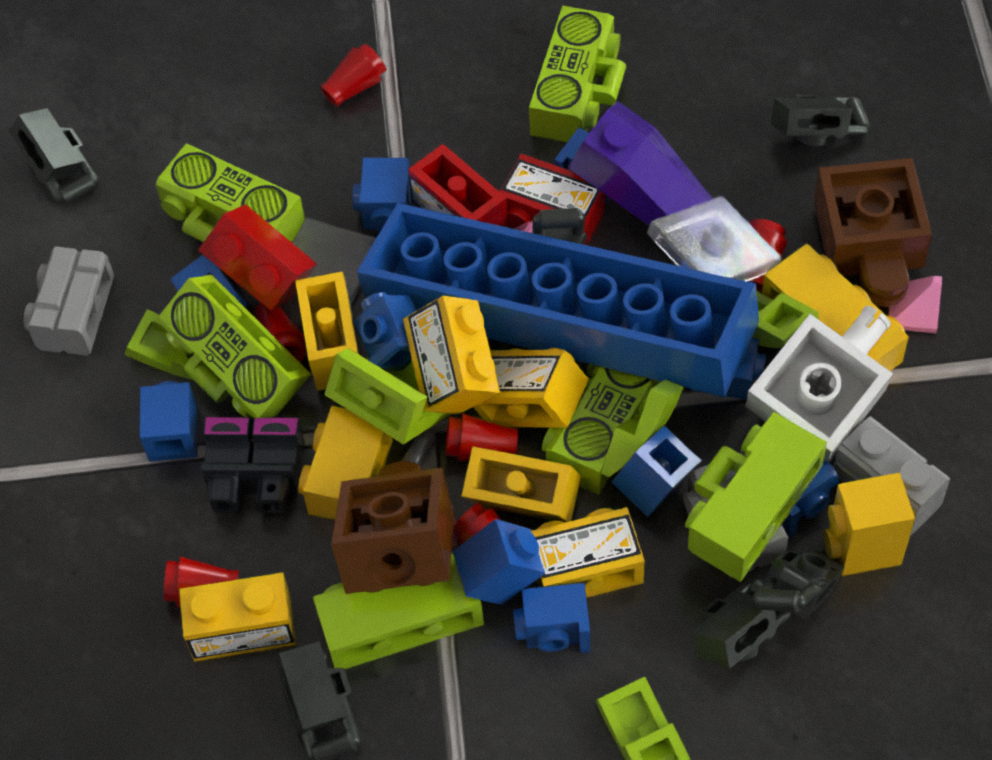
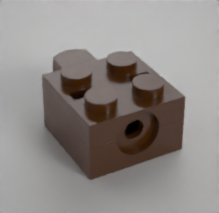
M913 158L819 168L814 205L825 255L832 260L842 276H860L862 289L865 290L874 305L889 307L898 304L904 299L910 281L908 269L925 267L932 238Z
M399 461L381 468L376 477L341 481L331 546L345 594L358 592L373 593L389 588L412 585L427 586L436 582L449 581L454 513L443 468L421 470L417 463Z

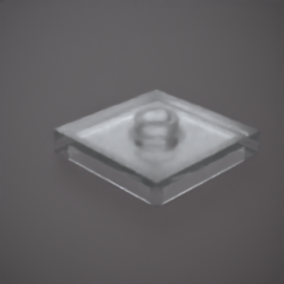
M723 196L653 220L647 231V234L677 266L742 281H750L764 275L778 265L782 259Z

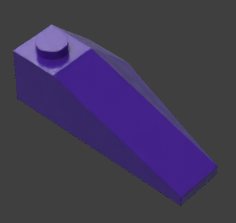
M619 101L612 105L585 138L568 168L699 262L715 264L725 271L741 249V233L654 126Z

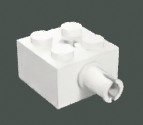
M866 305L861 310V314L843 336H840L809 314L748 391L745 407L765 422L775 412L825 440L827 446L824 460L827 462L832 460L840 444L858 427L880 399L893 375L892 372L867 355L885 330H888L891 326L889 319L881 313L872 326L867 328L875 317L873 316L877 312V309ZM820 385L827 389L825 395L814 396L809 392L810 389L815 390Z

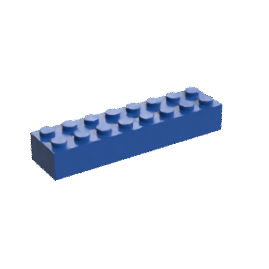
M397 203L356 272L365 299L379 292H386L388 295H410L416 310L421 309L441 296L478 300L488 339L532 350L565 349L577 361L661 382L666 379L685 388L726 397L759 323L756 283Z

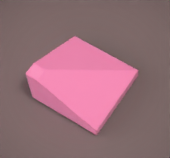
M930 276L909 281L904 299L896 305L889 306L888 316L899 321L905 331L936 333L942 276Z

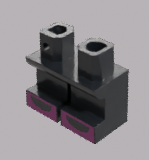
M205 417L204 437L206 440L205 462L202 463L201 471L208 488L209 502L213 512L234 513L239 510L240 494H257L256 505L258 511L265 514H283L290 494H298L305 445L299 418H254L252 428L249 418Z

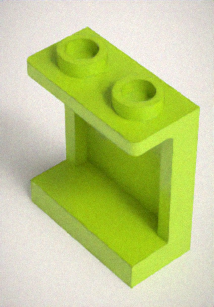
M349 348L336 354L324 395L400 443L405 444L451 415V413L424 411L427 396L419 392L413 362L403 370L385 371L368 361L369 357L364 358Z

